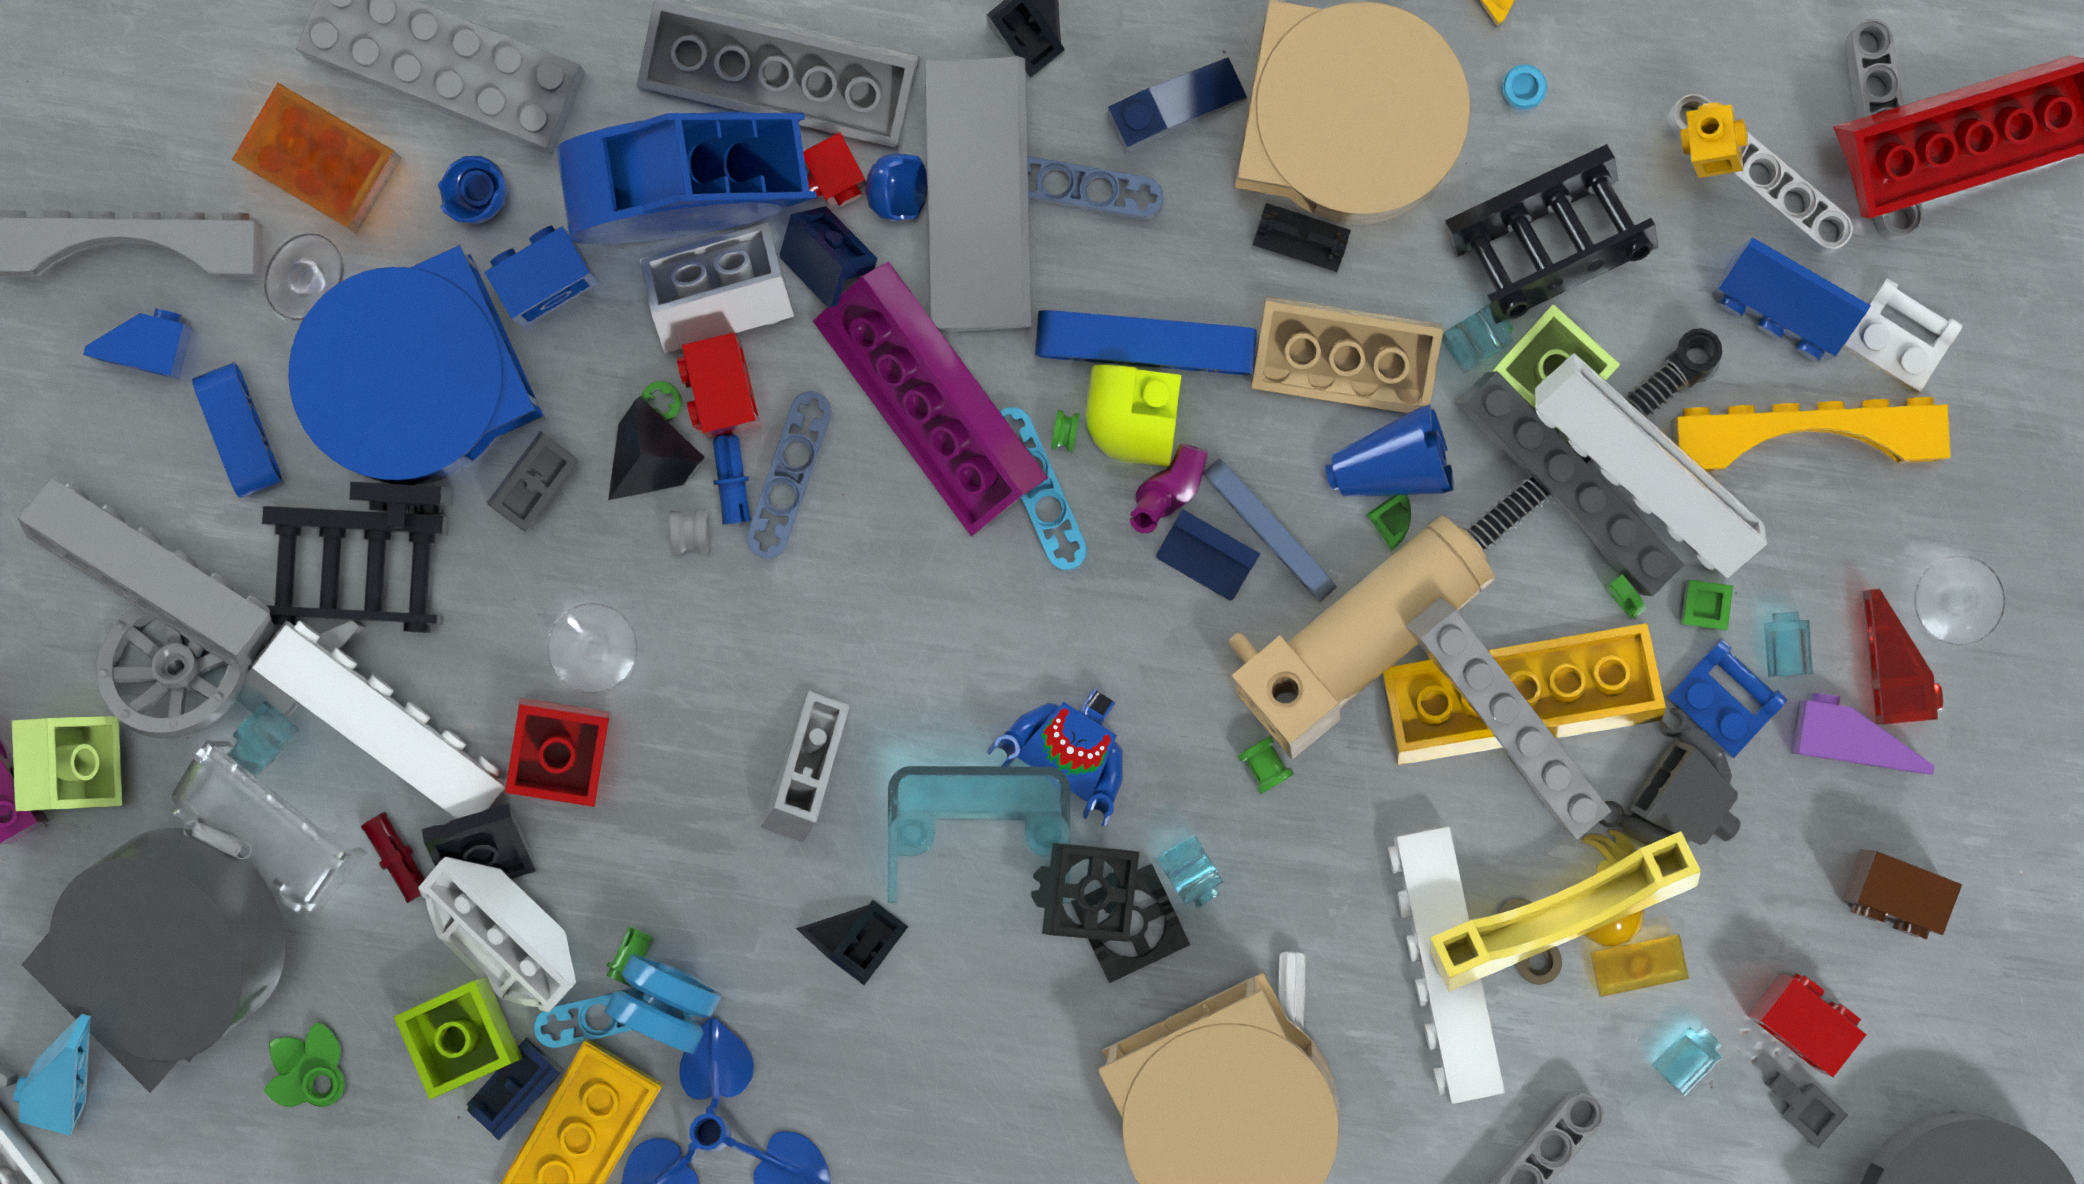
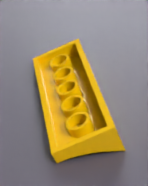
M1648 623L1488 650L1555 738L1657 722L1663 719L1666 706ZM1432 660L1391 666L1382 673L1397 765L1503 748L1476 712Z

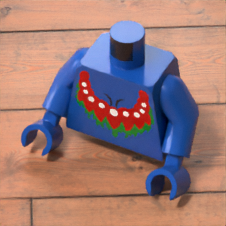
M1092 689L1079 711L1065 702L1060 706L1046 703L1021 715L1004 735L996 738L988 748V755L996 748L1006 752L1007 760L1001 765L1003 768L1009 766L1017 757L1087 801L1083 811L1084 819H1087L1089 812L1095 809L1101 811L1104 815L1101 826H1106L1114 810L1113 803L1123 781V750L1115 742L1117 735L1102 726L1116 703L1097 690Z

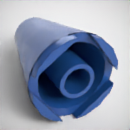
M1431 405L1421 406L1333 453L1331 456L1332 463L1325 466L1332 491L1339 489L1343 497L1445 494L1454 491L1452 466L1447 465L1445 451H1448L1437 414L1434 409H1431Z

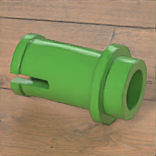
M628 926L613 962H608L606 965L610 967L606 976L631 987L622 976L626 964L633 953L645 957L654 938Z

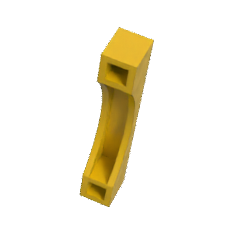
M1934 397L1908 398L1907 406L1889 407V399L1863 400L1862 408L1845 409L1844 401H1827L1817 403V410L1800 411L1799 403H1783L1772 405L1773 412L1755 413V405H1739L1727 407L1728 414L1710 415V407H1695L1683 409V416L1671 420L1672 441L1706 472H1716L1725 469L1742 453L1763 441L1780 435L1800 432L1833 433L1853 438L1881 451L1896 463L1935 462L1951 458L1948 404L1934 405Z

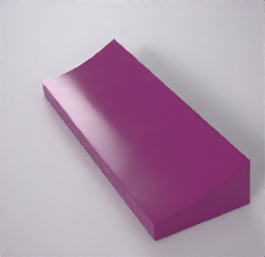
M889 261L861 276L840 296L837 306L827 307L813 320L819 331L970 536L982 530L1008 508L1048 479Z

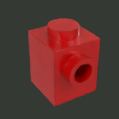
M841 132L803 151L805 163L810 171L807 173L809 190L816 191L817 198L823 195L827 205L837 202L838 206L841 207L863 195L860 189L866 186V180Z

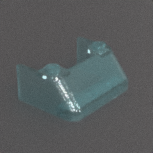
M908 766L896 771L888 784V903H897L899 901V856H917L925 853L932 846L935 839V820H1025L1026 842L1033 852L1041 856H1051L1053 843L1070 844V784L1066 775L1054 767ZM1070 871L1065 877V883H1070ZM1063 897L1062 904H1070V898Z

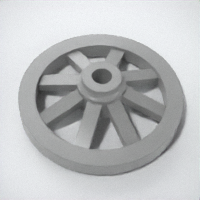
M133 606L110 629L99 653L97 682L103 701L114 716L126 727L148 737L177 738L206 728L219 719L235 702L245 683L248 667L242 673L212 653L200 657L204 648L193 641H190L188 646H185L183 635L167 625L165 626L168 645L160 648L139 631L140 628L155 618L137 606ZM129 641L152 659L151 666L118 667L123 650ZM228 664L224 678L218 688L201 678L203 673ZM184 669L179 675H176L179 670ZM157 682L128 705L123 700L118 683ZM194 690L208 699L194 710L184 714L187 692ZM171 692L168 718L142 715Z

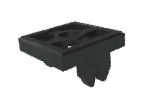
M1053 843L1050 867L1041 866L1033 874V878L1040 883L1039 890L1031 891V897L1037 907L1045 908L1042 934L1129 942L1139 851ZM1089 859L1087 876L1083 877L1078 884L1065 883V877L1070 869L1080 861ZM1104 862L1110 865L1114 873L1110 872L1105 878L1103 877ZM1098 880L1103 887V896L1098 904L1090 906L1085 901L1084 890L1089 882ZM1063 897L1076 898L1078 904L1083 908L1081 925L1075 923L1066 914L1062 904ZM1104 909L1110 915L1106 920L1097 925L1098 912Z
M1152 863L1138 869L1135 890L1143 891L1157 901V903L1145 909L1133 905V910L1139 912L1144 921L1142 930L1137 935L1129 936V941H1132L1138 956L1127 957L1118 955L1104 945V943L1110 940L1088 938L1109 983L1190 945ZM1103 887L1085 894L1086 903L1090 906L1098 904L1103 896ZM1075 899L1071 901V904L1082 924L1083 908ZM1164 915L1163 935L1157 945L1150 949L1144 937L1148 929V922Z

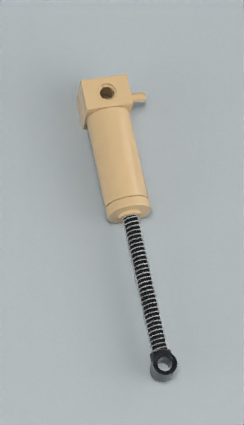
M1703 328L1692 329L1686 332L1679 340L1678 347L1665 357L1666 365L1662 364L1661 370L1656 369L1654 376L1649 375L1648 381H1641V387L1635 386V392H1628V397L1624 398L1647 418V415L1654 414L1653 410L1656 408L1661 409L1660 405L1662 403L1667 404L1669 397L1674 398L1673 394L1675 392L1680 393L1682 386L1691 388L1696 383L1711 379L1718 370L1723 352L1722 343L1718 336L1712 331ZM1692 348H1702L1708 352L1710 360L1703 364L1693 363L1689 360L1687 352ZM1579 455L1587 464L1591 462L1595 464L1594 459L1589 455L1587 457ZM1530 476V479H1523L1524 484H1517L1516 490L1511 489L1509 496L1504 495L1503 501L1498 500L1496 507H1490V512L1485 511L1483 518L1477 517V523L1472 522L1471 528L1463 529L1460 526L1457 527L1444 515L1437 517L1288 642L1279 635L1263 650L1258 652L1243 633H1237L1229 640L1228 645L1245 663L1231 675L1235 694L1292 760L1340 721L1341 707L1418 644L1405 627L1409 622L1439 598L1445 600L1458 611L1495 580L1494 573L1487 563L1484 551H1490L1489 547L1492 544L1496 546L1495 542L1498 539L1503 540L1502 536L1505 533L1509 535V530L1511 528L1516 529L1515 525L1518 522L1523 524L1522 519L1525 517L1529 518L1528 514L1531 512L1536 513L1535 508L1538 506L1542 507L1541 503L1544 501L1549 502L1548 498L1551 495L1532 476ZM1286 692L1297 696L1294 701L1286 704L1275 700L1280 694Z

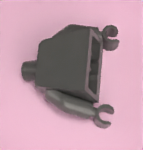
M1672 708L1670 712L1679 718L1681 727L1670 729L1660 720V731L1667 737L1680 736L1683 740L1680 741L1674 738L1627 807L1633 814L1630 816L1624 814L1622 806L1615 801H1605L1606 804L1617 808L1619 816L1613 823L1606 822L1604 819L1599 823L1609 828L1618 825L1624 828V834L1647 845L1680 831L1687 844L1692 841L1703 846L1707 844L1713 834L1723 841H1729L1739 831L1741 821L1729 812L1738 798V793L1730 785L1732 774L1724 750L1697 727L1691 729L1687 725V716L1683 710Z

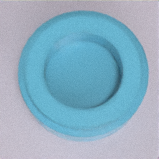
M1524 64L1512 68L1506 74L1501 84V94L1508 106L1518 111L1534 109L1542 102L1547 92L1545 76L1538 68Z

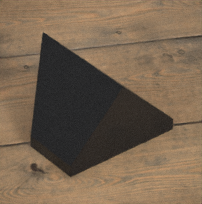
M1004 0L986 14L988 27L1010 54L1025 58V72L1030 77L1065 50L1061 44L1058 0Z
M641 396L633 402L618 424L608 500L684 485L705 458Z
M872 900L869 905L795 929L829 960L865 985L908 926Z

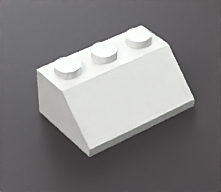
M768 222L640 259L651 315L664 353L682 349L683 344L729 333H738L763 325L775 324L780 320L794 317L788 289Z

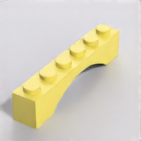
M1680 831L1638 849L1602 872L1554 895L1507 912L1470 920L1430 937V954L1448 992L1697 887L1701 870Z

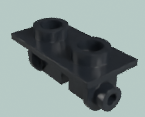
M1266 203L1252 246L1337 273L1351 230Z

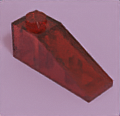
M1880 589L1863 591L1876 725L1938 720L1937 710L1943 709V692L1940 683H1934V674Z

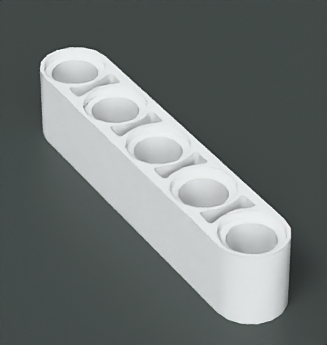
M1689 94L1682 97L1672 107L1668 114V125L1677 138L1681 140L1680 130L1688 128L1680 117L1682 107L1690 106L1698 110V107L1701 105L1712 103L1709 99L1700 94ZM1748 133V146L1741 147L1743 171L1722 175L1812 250L1828 254L1844 246L1851 238L1853 230L1851 219L1847 214ZM1759 163L1766 166L1770 173L1768 184L1759 185L1751 179L1749 174L1751 164ZM1787 192H1796L1803 198L1804 210L1802 213H1792L1785 207L1784 196ZM1821 221H1831L1837 226L1839 236L1836 242L1831 243L1822 239L1818 231Z

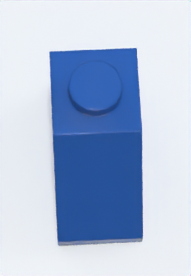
M155 308L153 316L139 313L86 345L83 355L116 365L180 379L192 327L180 323L182 315Z

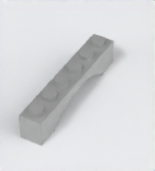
M0 210V276H40L55 263L78 251L101 244L134 242L153 244L178 252L191 259L215 278L261 279L262 225L254 220H249L248 213L224 212L222 213V220H205V213L178 212L177 219H160L159 212L135 211L133 212V219H115V212L88 211V218H71V212L45 210L43 211V218H26V211Z
M1439 598L1405 626L1433 663L1452 683L1495 736L1521 771L1536 796L1565 831L1578 840L1612 812L1453 606Z

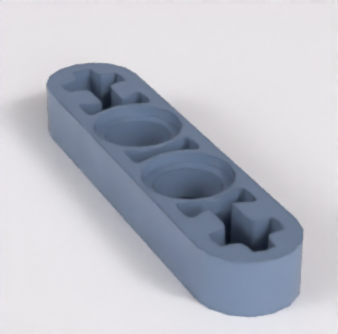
M1027 156L1028 175H1031V166L1040 167L1036 176L1037 191H1028V199L1136 219H1149L1155 216L1162 207L1164 200L1163 190L1154 179L1149 177ZM1052 170L1063 172L1069 180L1067 189L1059 195L1048 193L1042 184L1044 176ZM1103 178L1111 184L1113 193L1107 201L1097 203L1088 197L1086 188L1093 179ZM1119 181L1128 182L1125 192L1139 193L1141 186L1150 188L1149 194L1152 197H1156V203H1148L1146 210H1140L1137 208L1138 203L1136 200L1124 198V207L1115 206L1119 197Z
M808 391L797 396L787 416L747 534V543L750 550L760 558L773 559L780 556L785 551L831 420V406L827 399L818 392ZM811 400H817L818 409L824 412L822 419L814 418L811 422L809 432L818 433L814 442L803 434H790L793 425L802 429L805 416L799 412V408L801 405L809 406ZM796 441L806 444L810 452L808 461L800 467H792L784 459V450L790 443ZM778 484L791 486L795 493L793 504L783 510L773 507L769 499L772 488ZM764 509L775 516L789 517L786 526L777 522L774 535L780 538V543L778 546L770 545L767 552L760 550L761 542L755 539L757 532H765L770 522L768 518H761Z
M1220 458L1203 472L1204 477L1315 599L1321 602L1337 588L1324 570Z

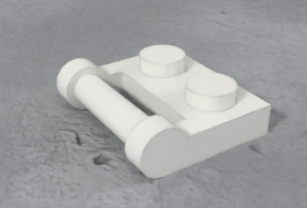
M1886 277L1868 303L1871 306L1866 315L1846 341L1843 348L1918 394L1925 387L1963 325L1953 318L1947 321L1896 289L1898 284ZM1886 304L1890 305L1938 335L1932 346L1880 315Z

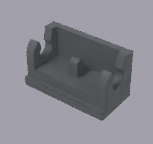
M540 431L489 498L487 504L526 532L579 460Z

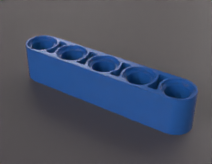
M1040 310L1038 311L1035 356L1070 361L1233 375H1253L1257 330L1240 326Z

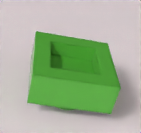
M1686 580L1681 625L1728 630L1733 585Z

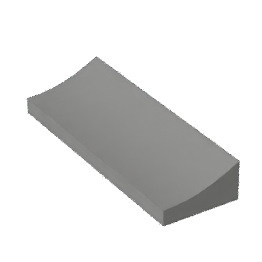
M654 0L636 87L741 112L804 113L805 120L799 121L800 126L833 134L841 132L842 136L897 148L920 56L686 0Z
M1011 56L965 60H925L930 318L940 331L946 332L1031 327L1025 58Z

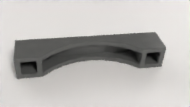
M1498 371L1486 372L1454 404L1489 440L1518 463L1562 506L1588 535L1613 569L1619 575L1623 574L1639 595L1654 596L1684 565L1554 429L1541 421L1535 409Z

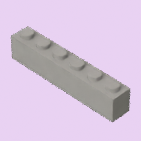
M51 477L18 518L26 537L243 673L275 633L270 617V609L254 596L249 595L245 599L234 592L233 585L221 575L212 573L208 576L197 569V563L180 550H176L174 553L168 551L161 546V541L149 530L140 527L136 531L125 524L126 520L112 507L104 505L102 508L96 506L89 501V496L75 484L68 482L64 486Z

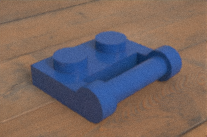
M1721 638L1665 698L1676 708L1683 710L1687 718L1718 744L1727 755L1735 758L1770 718L1785 705L1788 698L1779 690L1773 692L1730 652L1732 647ZM1718 664L1761 704L1754 714L1747 710L1708 674L1715 665Z

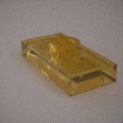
M1680 934L1590 952L1600 997L1689 979Z

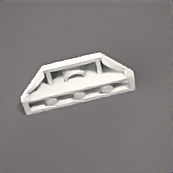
M445 857L418 887L421 896L426 899L427 911L437 937L479 978L487 976L493 991L501 999L524 1006L538 1007L539 1010L549 1013L576 984L565 931L501 869Z

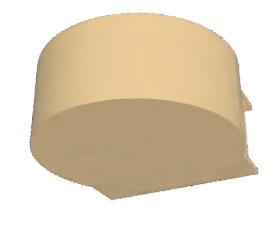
M1269 0L1234 188L1285 197L1299 208L1314 216L1350 225L1380 223L1403 215L1417 207L1437 189L1454 165L1465 142L1469 126L1470 98L1464 71L1454 51L1431 25L1416 15L1395 6L1376 2H1350L1320 9Z
M1264 972L1102 1050L1107 1063L1098 1068V1072L1123 1118L1124 1149L1129 1166L1139 1184H1324L1333 1166L1338 1145L1339 1100L1335 1079L1319 1047L1301 1028L1288 1020Z

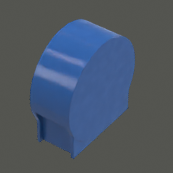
M665 113L647 120L595 130L560 143L556 147L570 240L580 244L599 245L637 243L692 236L753 223L779 213L782 208L816 199V191H809L799 121L805 120L804 113Z
M460 245L410 268L384 267L372 269L353 275L338 283L317 300L300 324L291 348L288 372L289 390L295 412L305 432L314 444L336 463L360 475L383 483L421 485L448 478L475 462L496 438L544 417L471 254L467 256L464 254Z

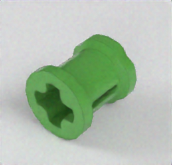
M1271 735L1237 755L1240 762L1245 761L1258 781L1259 786L1257 790L1260 794L1294 775L1291 768L1284 766L1272 746L1274 739Z

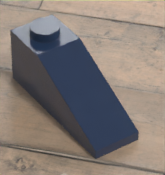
M1229 57L1149 87L1108 106L1107 115L1125 153L1128 154L1247 99V95Z

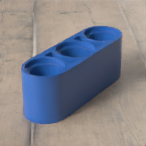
M233 362L192 378L199 404L236 495L239 498H243L281 483L280 469L238 365Z

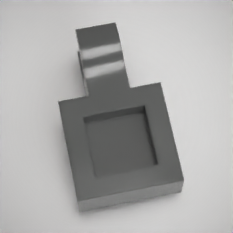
M1776 1071L1765 1084L1790 1106L1781 1117L1816 1148H1819L1848 1116L1845 1111L1812 1083L1802 1092L1785 1075Z

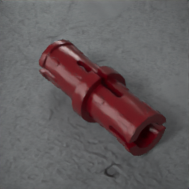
M383 812L360 827L362 831L364 830L381 858L379 862L380 867L383 871L386 869L389 871L403 894L406 903H409L421 896L418 887L425 878L411 856L414 853L413 849L409 844L404 845L388 819L387 813Z

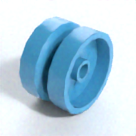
M634 953L631 954L622 976L628 984L644 992V995L641 996L624 989L614 991L604 1012L618 1022L650 1038L684 1052L694 1054L705 1032L697 1022L682 1015V1013L685 1011L702 1018L711 1017L722 995L697 981L696 977L663 962L658 963Z

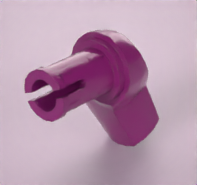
M1180 443L1169 468L1152 475L1138 487L1136 492L1137 505L1130 514L1132 518L1129 519L1131 526L1140 533L1153 532L1160 518L1171 515L1193 498L1200 486L1208 451L1194 445Z

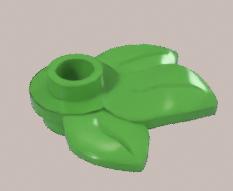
M315 1022L310 1028L305 1041L292 1037H281L272 1039L269 1042L271 1061L279 1075L266 1085L264 1092L273 1101L285 1107H294L305 1102L317 1107H326L334 1104L341 1098L345 1089V1078L342 1071L338 1068L341 1047L338 1039L327 1026ZM320 1075H324L330 1080L331 1086L327 1092H321L316 1088L315 1082Z

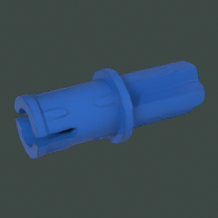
M735 434L716 436L713 439L718 480H713V483L718 485L722 525L751 521L745 481H749V476H744L739 437Z

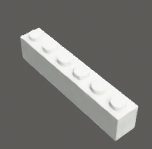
M1575 353L1535 388V411L1541 421L1552 429L1558 427L1568 436V442L1582 457L1589 455L1600 465V470L1608 481L1616 486L1622 484L1631 492L1632 499L1643 512L1647 514L1653 512L1663 521V525L1671 537L1678 542L1684 540L1695 549L1697 558L1709 570L1716 568L1728 579L1767 545L1765 524Z
M286 620L253 662L252 668L456 819L490 808L505 788L504 781L499 778L503 771L482 755L477 761L463 751L467 745L464 741L447 729H444L441 734L426 724L430 717L413 703L408 702L403 707L390 697L394 692L390 686L374 675L368 680L353 670L357 663L338 648H335L330 653L319 645L317 641L321 636L299 620L294 626Z
M1450 826L1393 836L1395 846L1388 847V855L1393 874L1401 873L1404 890L1397 892L1401 916L1402 918L1410 917L1413 935L1406 936V942L1411 962L1419 961L1422 979L1415 980L1419 1004L1421 1007L1428 1005L1432 1022L1424 1024L1429 1050L1438 1051L1441 1067L1433 1069L1438 1094H1446L1447 1100L1451 1104L1504 1094L1505 1091L1482 980L1478 979L1448 992L1430 954V937L1469 921Z

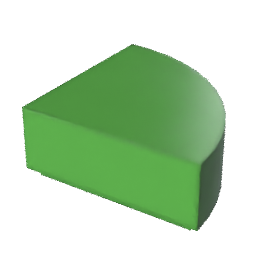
M1393 495L1366 514L1390 551H1393L1403 541L1410 526L1411 504L1408 495Z
M1623 574L1616 576L1605 585V590L1630 619H1636L1646 610L1643 600Z

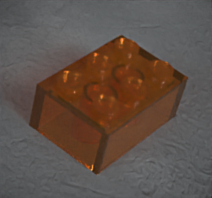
M277 82L232 160L256 176L357 234L402 157L393 149Z

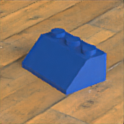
M1753 237L1738 247L1712 292L1713 295L1721 299L1718 303L1720 307L1738 317H1742L1744 313L1760 321L1757 327L1761 331L1776 339H1781L1783 335L1798 343L1796 348L1798 352L1817 362H1820L1822 358L1830 360L1837 356L1871 306Z

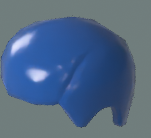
M894 153L879 158L872 165L867 176L865 192L869 208L881 219L890 221L912 220L919 215L925 203L928 187L927 173L921 158L915 155Z
M464 156L449 165L442 180L438 183L442 199L441 210L460 223L481 224L495 217L505 203L507 186L504 175L498 165L483 156Z

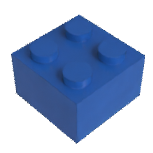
M553 225L536 232L529 238L532 243L531 245L517 253L514 248L502 252L490 261L493 267L484 272L511 319L522 328L599 283L578 245L570 240L569 233L563 226L555 230Z

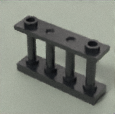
M1607 144L1445 220L1449 241L1457 257L1469 251L1474 252L1496 290L1487 295L1495 324L1507 319L1519 318L1530 308L1629 261L1642 260L1651 251L1659 248L1656 226L1652 218L1635 225L1612 188L1611 184L1619 180L1615 156ZM1590 194L1597 196L1618 234L1596 244L1592 242L1571 206V203ZM1549 213L1556 214L1577 250V253L1554 264L1530 222ZM1509 232L1516 234L1537 271L1512 283L1489 243Z
M263 506L262 524L275 526L274 534L279 535L274 606L266 605L271 611L270 617L273 624L283 625L287 620L295 626L296 617L404 623L403 631L421 633H430L431 624L443 625V616L427 614L431 543H436V535L448 536V517L409 514L408 528L400 529L386 527L385 512ZM302 528L319 529V537H323L319 608L293 607L297 536L302 535ZM347 530L364 531V539L368 540L364 611L337 609L341 540L346 539ZM391 533L409 534V542H413L409 613L382 612L386 541H391Z

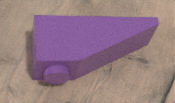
M1813 693L1812 701H1799L1791 754L1933 775V764L1854 708L1839 705V696Z

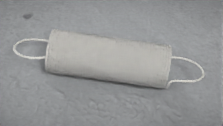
M192 820L198 823L192 831L193 838L231 856L237 857L242 848V842L247 843Z

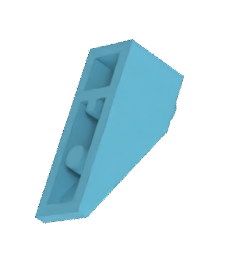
M81 1014L35 1060L28 1077L21 1076L19 1078L13 1098L14 1102L19 1103V1122L71 1136L86 1104L91 1016Z

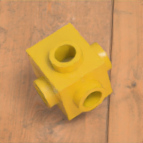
M1706 103L1698 107V110L1687 111L1688 128L1680 130L1681 143L1684 155H1691V162L1698 178L1743 171L1741 147L1748 146V133L1745 119L1737 120L1732 104Z

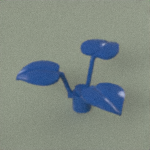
M711 1018L701 1026L705 1033L694 1054L684 1052L680 1062V1082L686 1094L696 1100L712 1097L710 1106L706 1108V1114L695 1118L690 1126L689 1134L692 1142L689 1144L687 1154L683 1157L679 1146L671 1140L663 1138L646 1140L639 1144L630 1154L625 1165L621 1183L699 1184L696 1172L687 1164L694 1159L699 1149L718 1152L726 1146L762 1160L754 1171V1184H831V1177L826 1160L820 1150L811 1140L801 1134L789 1131L774 1134L768 1142L766 1153L731 1138V1128L728 1122L722 1117L716 1116V1111L720 1105V1095L733 1098L742 1094L752 1081L754 1061L745 1043L719 1020Z

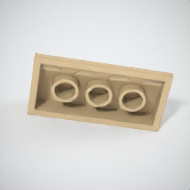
M1265 296L1251 389L1410 413L1421 406L1431 404L1444 329L1442 324Z

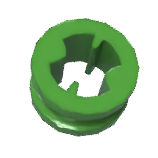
M653 382L645 388L641 397L649 404L650 399L655 400L652 394L658 390H662L666 396L673 395L674 404H668L671 408L669 412L662 414L658 408H654L669 422L681 412L682 396L678 389L668 382Z
M1057 410L1051 449L1056 450L1059 446H1064L1067 452L1073 453L1080 413L1066 416L1063 410Z

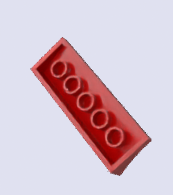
M2069 55L1833 126L1850 170L1861 217L1871 219L2084 153V58Z

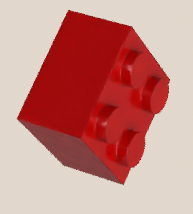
M736 333L683 344L684 356L676 359L682 384H685L686 388L692 387L694 400L687 402L693 428H696V431L702 430V433L709 440L714 439L716 436L736 434L761 428L742 343Z
M520 697L505 793L595 807L609 722V711Z
M1779 973L1747 1016L1816 1071L1833 1078L1867 1035L1857 1027L1861 1019L1840 1003L1837 1005L1831 1001L1828 1004L1822 1000L1821 997L1825 991L1805 975L1801 976L1795 973L1791 977Z

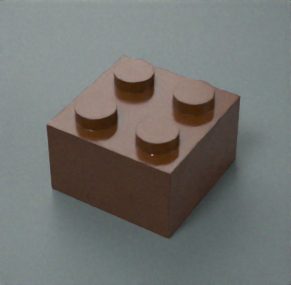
M1860 849L1841 899L1853 904L1850 912L1882 923H1885L1887 917L1895 920L1893 929L1927 940L1929 933L1944 934L1962 884L1881 852Z

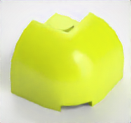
M1114 365L1092 366L1086 407L1087 430L1094 444L1108 457L1122 462L1169 468L1181 375L1138 370L1135 367Z

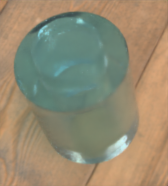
M1799 612L1773 613V622L1764 623L1768 677L1813 674L1809 620H1800Z
M1689 1026L1652 1066L1685 1097L1722 1059V1056L1717 1052L1722 1044L1703 1026L1697 1032Z

